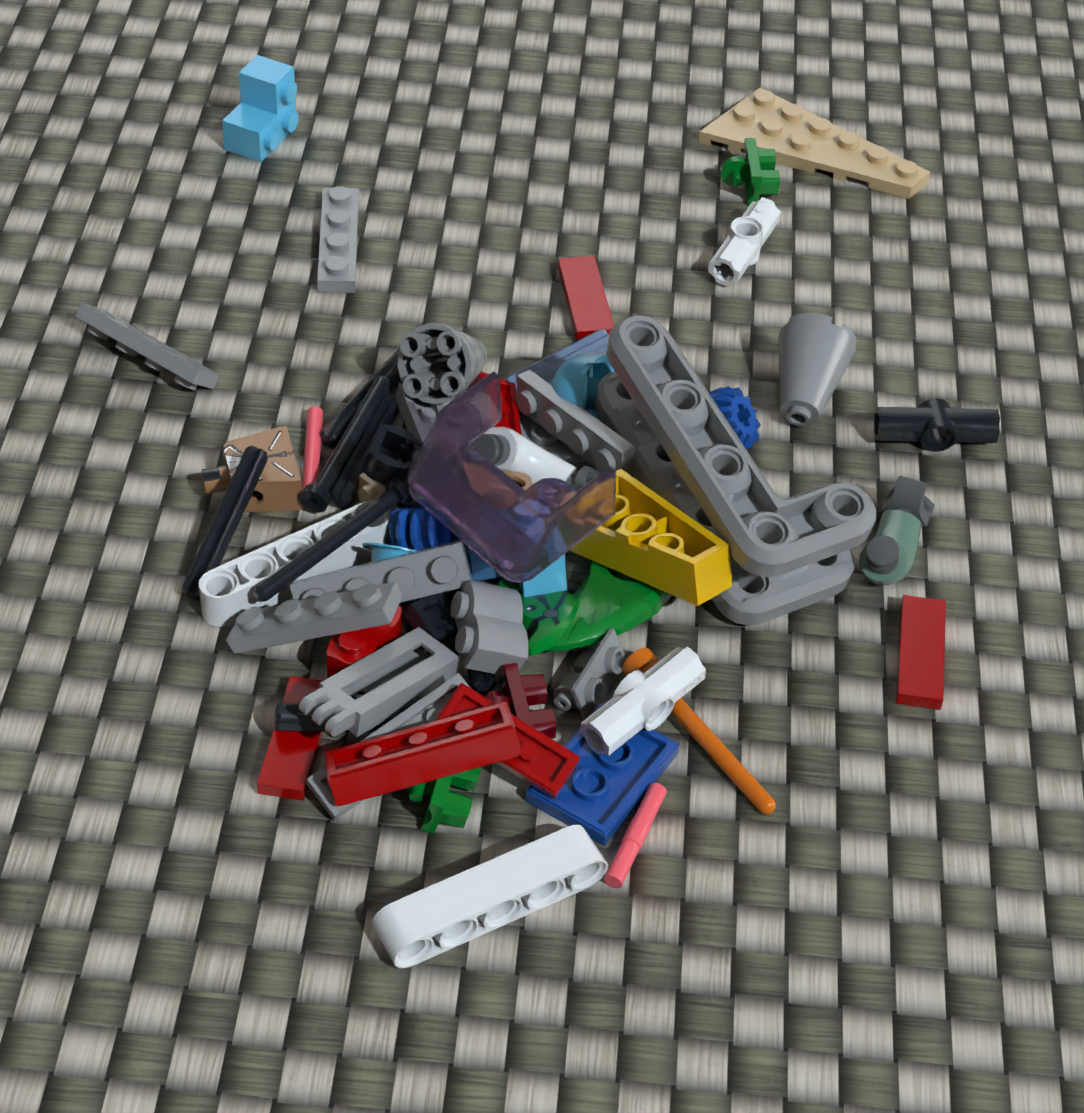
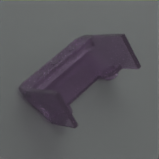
M493 371L440 410L408 471V488L410 495L502 577L512 582H526L536 577L615 515L616 471L609 466L578 491L558 478L541 479L526 490L520 487L470 444L502 420L500 376Z

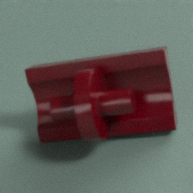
M517 663L505 664L503 671L507 684L502 688L503 696H500L498 691H490L486 695L487 699L495 704L508 702L511 714L549 738H555L557 724L553 709L529 710L528 707L547 704L548 693L544 674L520 675Z

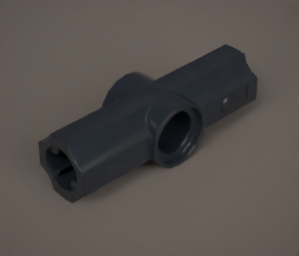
M934 398L922 402L918 407H876L873 433L875 441L921 442L925 449L939 452L949 449L955 442L997 443L1000 434V415L998 409L951 408L947 401Z

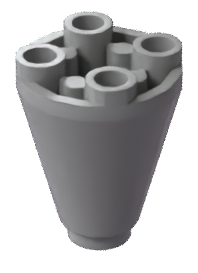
M429 323L416 327L412 332L405 334L401 338L397 367L403 383V389L408 396L417 398L425 403L438 405L457 399L469 388L486 364L487 351L479 340L450 325Z

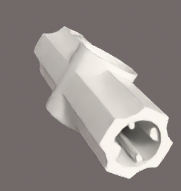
M762 197L759 201L752 202L742 217L735 218L732 221L728 237L709 262L708 272L715 278L716 283L728 286L730 283L738 282L748 266L758 262L761 247L780 221L781 211L777 209L774 201Z
M677 647L644 674L639 670L628 674L618 685L613 698L581 722L580 732L586 739L588 746L599 756L601 754L609 756L643 728L651 731L659 727L670 715L675 702L705 679L706 669L702 665L699 656L689 647Z

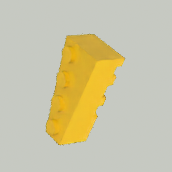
M622 469L552 504L554 524L564 548L696 606L733 587L729 544Z

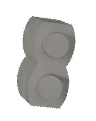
M468 580L461 592L455 593L450 609L451 616L455 618L458 629L455 649L460 653L462 665L467 669L505 676L503 671L505 664L517 663L520 670L528 659V636L522 624L523 606L519 592L515 589Z

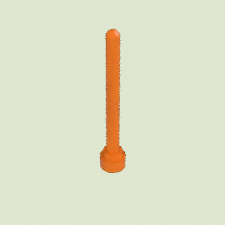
M641 648L627 658L622 666V673L627 676L633 671L639 670L644 674L660 660L649 648ZM682 698L676 701L671 714L759 812L765 815L773 813L776 803L769 793Z

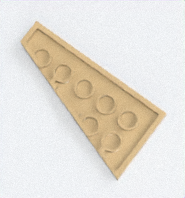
M762 88L754 91L699 131L698 143L710 146L712 141L727 144L728 151L740 154L742 150H745L744 139L755 138L757 149H775L776 164L815 174L816 168L834 173L833 179L846 182L848 178L866 181L869 189L910 199L928 184L931 173L916 163L903 159L889 152L886 148L877 146L859 137L856 133L849 132L831 123L829 120L821 118L803 109L801 106L790 103L774 95L771 91Z

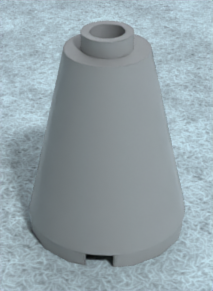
M796 314L790 317L788 324L785 326L783 324L779 331L780 412L788 422L796 426L812 424L819 419L856 351V336L851 328L846 324H843V328L832 324L833 317L825 314Z

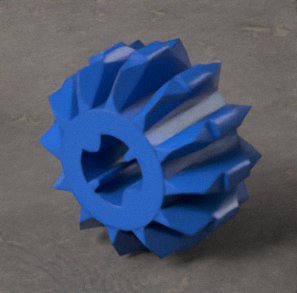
M727 386L710 391L709 394L746 449L753 447V443L759 440L757 429L761 427V424L756 419L755 413L757 410L752 408L751 398L749 396L744 397L739 387L732 389Z
M407 505L404 508L397 507L390 513L389 537H391L393 546L419 551L460 540L462 532L461 519H459L458 508L453 505Z

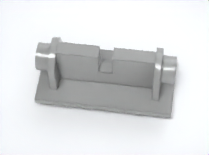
M614 628L609 629L603 640L596 644L584 646L572 665L574 672H567L560 685L554 690V704L564 711L570 708L579 709L583 721L604 701L606 693L618 674L622 672V666L626 661L624 650L621 648Z

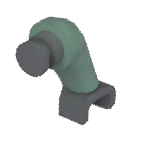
M899 476L896 486L892 487L880 510L882 516L876 534L860 552L859 565L868 581L877 585H891L901 582L907 577L916 558L921 526H928L935 506L925 496L927 483Z

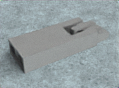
M418 627L320 682L318 690L301 700L299 710L306 716L312 715V720L319 726L325 725V731L333 737L346 730L359 737L421 700L454 677L457 672L459 656ZM422 646V647L425 648L427 651H429L432 655L429 656L427 653H425V652H424L423 650H421L419 647Z

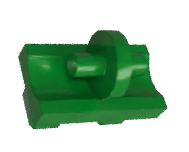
M755 138L744 139L745 158L731 157L725 160L720 167V175L724 183L730 186L744 184L748 206L752 202L759 201L760 195H778L780 185L779 170H775V149H757Z
M481 767L406 788L410 791L409 798L414 802H420L425 795H430L421 827L422 831L435 834L439 822L464 828L473 798L449 791L450 785L474 792Z

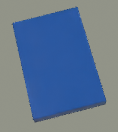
M601 702L599 706L594 710V712L601 708L605 703ZM580 727L564 746L580 756V761L555 800L531 785L526 791L525 802L568 826L581 825L592 840L605 846L645 796L649 785L658 780L677 756L680 745L678 742L655 730L648 731L643 728L609 756L605 754L599 756L588 746L586 739L580 732Z

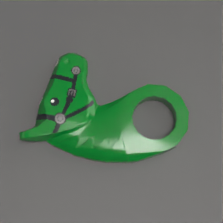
M595 561L592 562L584 582L575 594L560 591L524 597L516 575L504 576L497 585L515 589L521 596L523 606L522 624L527 632L528 655L530 656L544 651H566L596 644L604 639L610 628H614L617 636L625 633L657 614L672 595L641 581L620 580L613 576L617 572L616 570Z

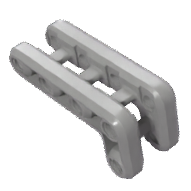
M627 317L617 322L610 331L606 351L609 363L614 371L605 375L598 384L594 403L597 416L603 424L635 446L634 475L639 482L729 544L733 587L711 598L719 611L726 618L737 624L750 626L762 624L833 597L843 591L854 571L855 559L851 549L866 541L876 521V508L872 499L862 489L852 484L841 482L825 484L786 499L778 498L670 333L659 322L650 317Z

